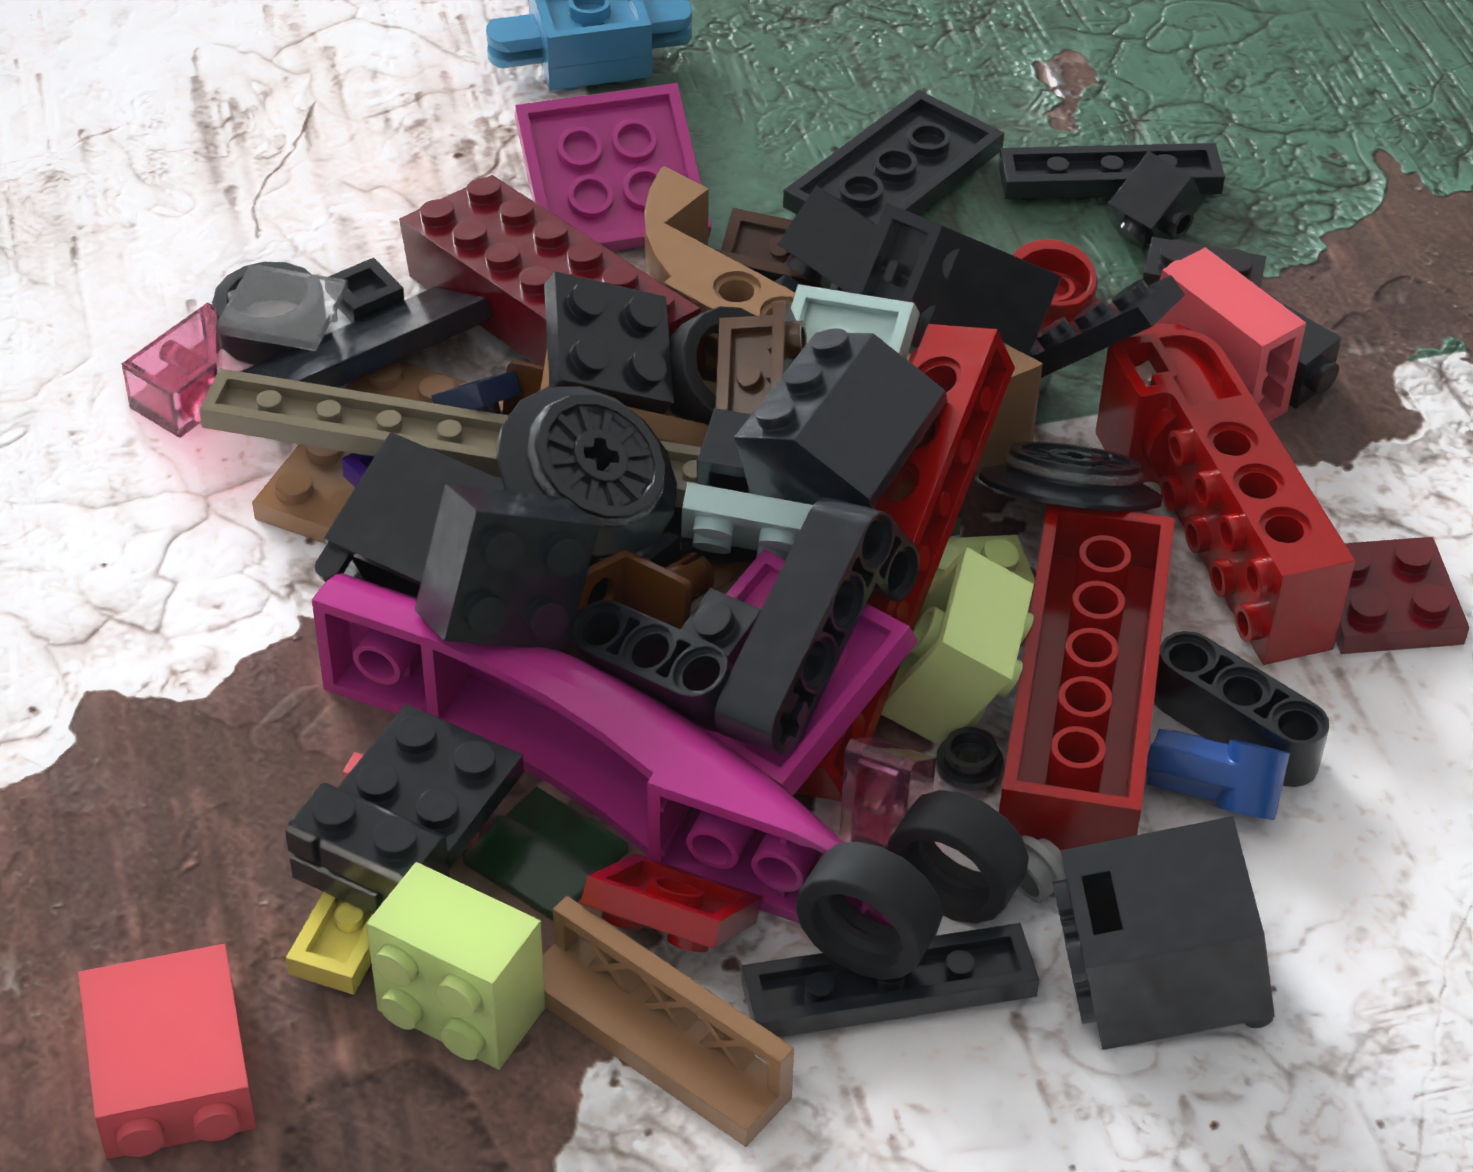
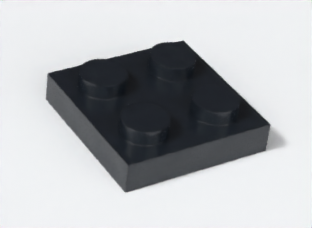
M555 271L544 283L549 387L581 386L616 398L627 407L664 414L674 404L666 296Z
M405 704L337 788L445 835L448 857L445 861L449 863V868L451 869L524 773L523 754Z

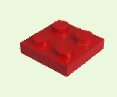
M634 854L588 875L580 903L601 910V918L611 925L632 930L642 929L643 925L668 933L667 941L673 946L692 952H707L709 948H716L757 923L763 896Z

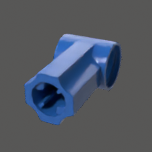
M1158 729L1157 735L1150 745L1147 757L1146 784L1216 801L1215 807L1227 811L1275 820L1290 753L1242 741L1230 740L1229 744L1177 730Z

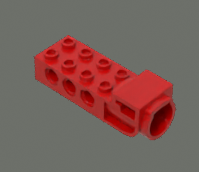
M1177 323L1154 325L1108 347L1095 434L1104 450L1131 457L1141 463L1140 473L1134 475L1139 478L1141 483L1155 482L1160 486L1165 507L1168 511L1175 512L1184 527L1189 549L1194 554L1199 553L1207 567L1215 594L1220 598L1224 597L1233 612L1236 628L1241 639L1244 642H1250L1263 665L1333 650L1355 559L1223 349L1213 339ZM1146 361L1150 362L1156 374H1152L1151 384L1146 387L1135 368Z

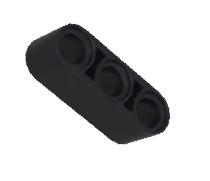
M612 600L595 601L584 607L577 614L571 637L589 664L657 699L700 727L718 732L715 724L716 704L734 666L723 650L710 642Z
M1182 631L1173 633L1164 639L1160 645L1154 696L1155 705L1163 713L1206 739L1229 744L1230 740H1236L1290 753L1283 786L1299 787L1314 780L1319 771L1329 732V719L1323 709L1204 635L1197 632Z

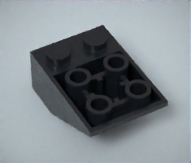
M886 203L849 293L914 303L920 315L911 342L913 347L919 348L928 324L997 329L1003 343L1029 356L1062 276L943 225Z

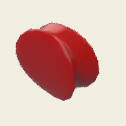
M1040 239L1026 243L1013 254V256L1062 276L1039 333L1062 317H1066L1069 323L1074 322L1073 318L1080 311L1097 301L1098 278L1094 265L1086 254L1076 246L1060 240Z

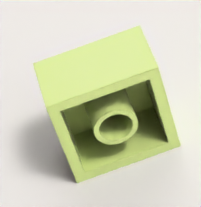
M966 547L930 586L913 630L918 643L901 662L881 715L939 746L954 730L963 727H975L981 720L987 705L997 695L1001 697L1007 696L1020 677L1023 663L1017 657L1020 644L1026 638L1033 623L1034 616L1028 612L1034 584Z
M416 862L366 923L378 1010L391 1023L402 1029L411 1030L415 1028L443 1042L452 1053L466 1060L478 1059L500 1070L545 1009L541 920Z

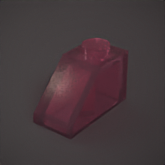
M208 302L121 363L129 407L178 438L183 437L201 423L199 408L219 369H223V350L216 307Z
M873 736L850 739L845 748L839 837L851 842L880 846L887 850L888 840L910 807L922 794L933 792L936 758L920 753L909 746L897 745Z

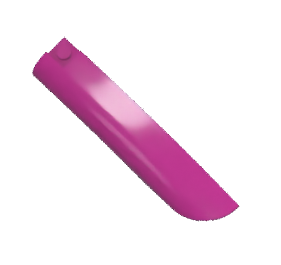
M343 573L334 575L327 580L312 598L324 690L397 714L405 704H408L523 754L524 770L553 785L603 819L645 853L648 858L763 896L760 908L762 911L799 923L795 905L801 887L821 856L836 844L844 843L794 796L735 750L664 703L583 660L563 651L543 647L519 648L444 641L414 611L417 602L416 597ZM845 896L855 908L867 917L881 924L893 926L890 920L873 906L857 898Z

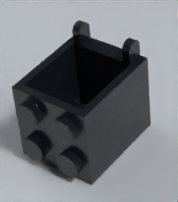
M390 432L325 535L324 540L327 545L315 563V570L322 581L326 582L334 575L343 573L418 598L445 483L505 490L502 480Z
M1233 816L1061 850L1066 879L1053 881V888L1082 1025L1097 1022L1102 1050L1245 1023L1250 1028H1261L1272 1022L1275 1014L1265 934Z

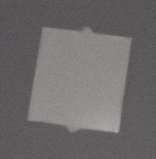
M250 264L236 290H231L227 294L228 304L216 324L217 334L316 351L329 325L338 321L337 309L348 290L347 280Z

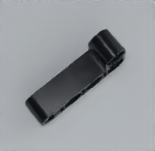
M822 497L814 503L720 693L715 709V724L721 735L780 755L789 754L797 747L870 595L897 602L902 601L908 596L914 587L919 571V552L891 515L884 511L832 497Z

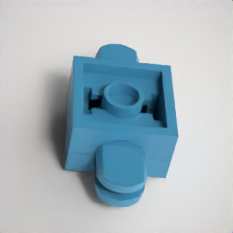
M528 0L529 14L495 18L490 20L486 26L487 56L491 64L501 69L541 64L549 91L558 89L574 90L582 86L611 82L627 83L634 79L652 77V49L686 45L690 42L692 38V5L688 0Z

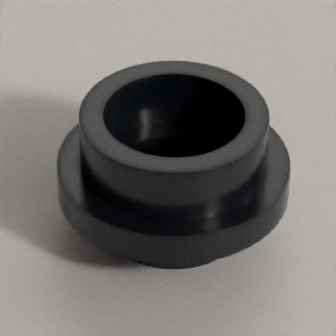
M963 727L951 732L940 744L936 753L935 764L939 776L947 784L961 790L974 791L987 788L998 780L1002 772L1003 756L995 739L988 732L975 727Z

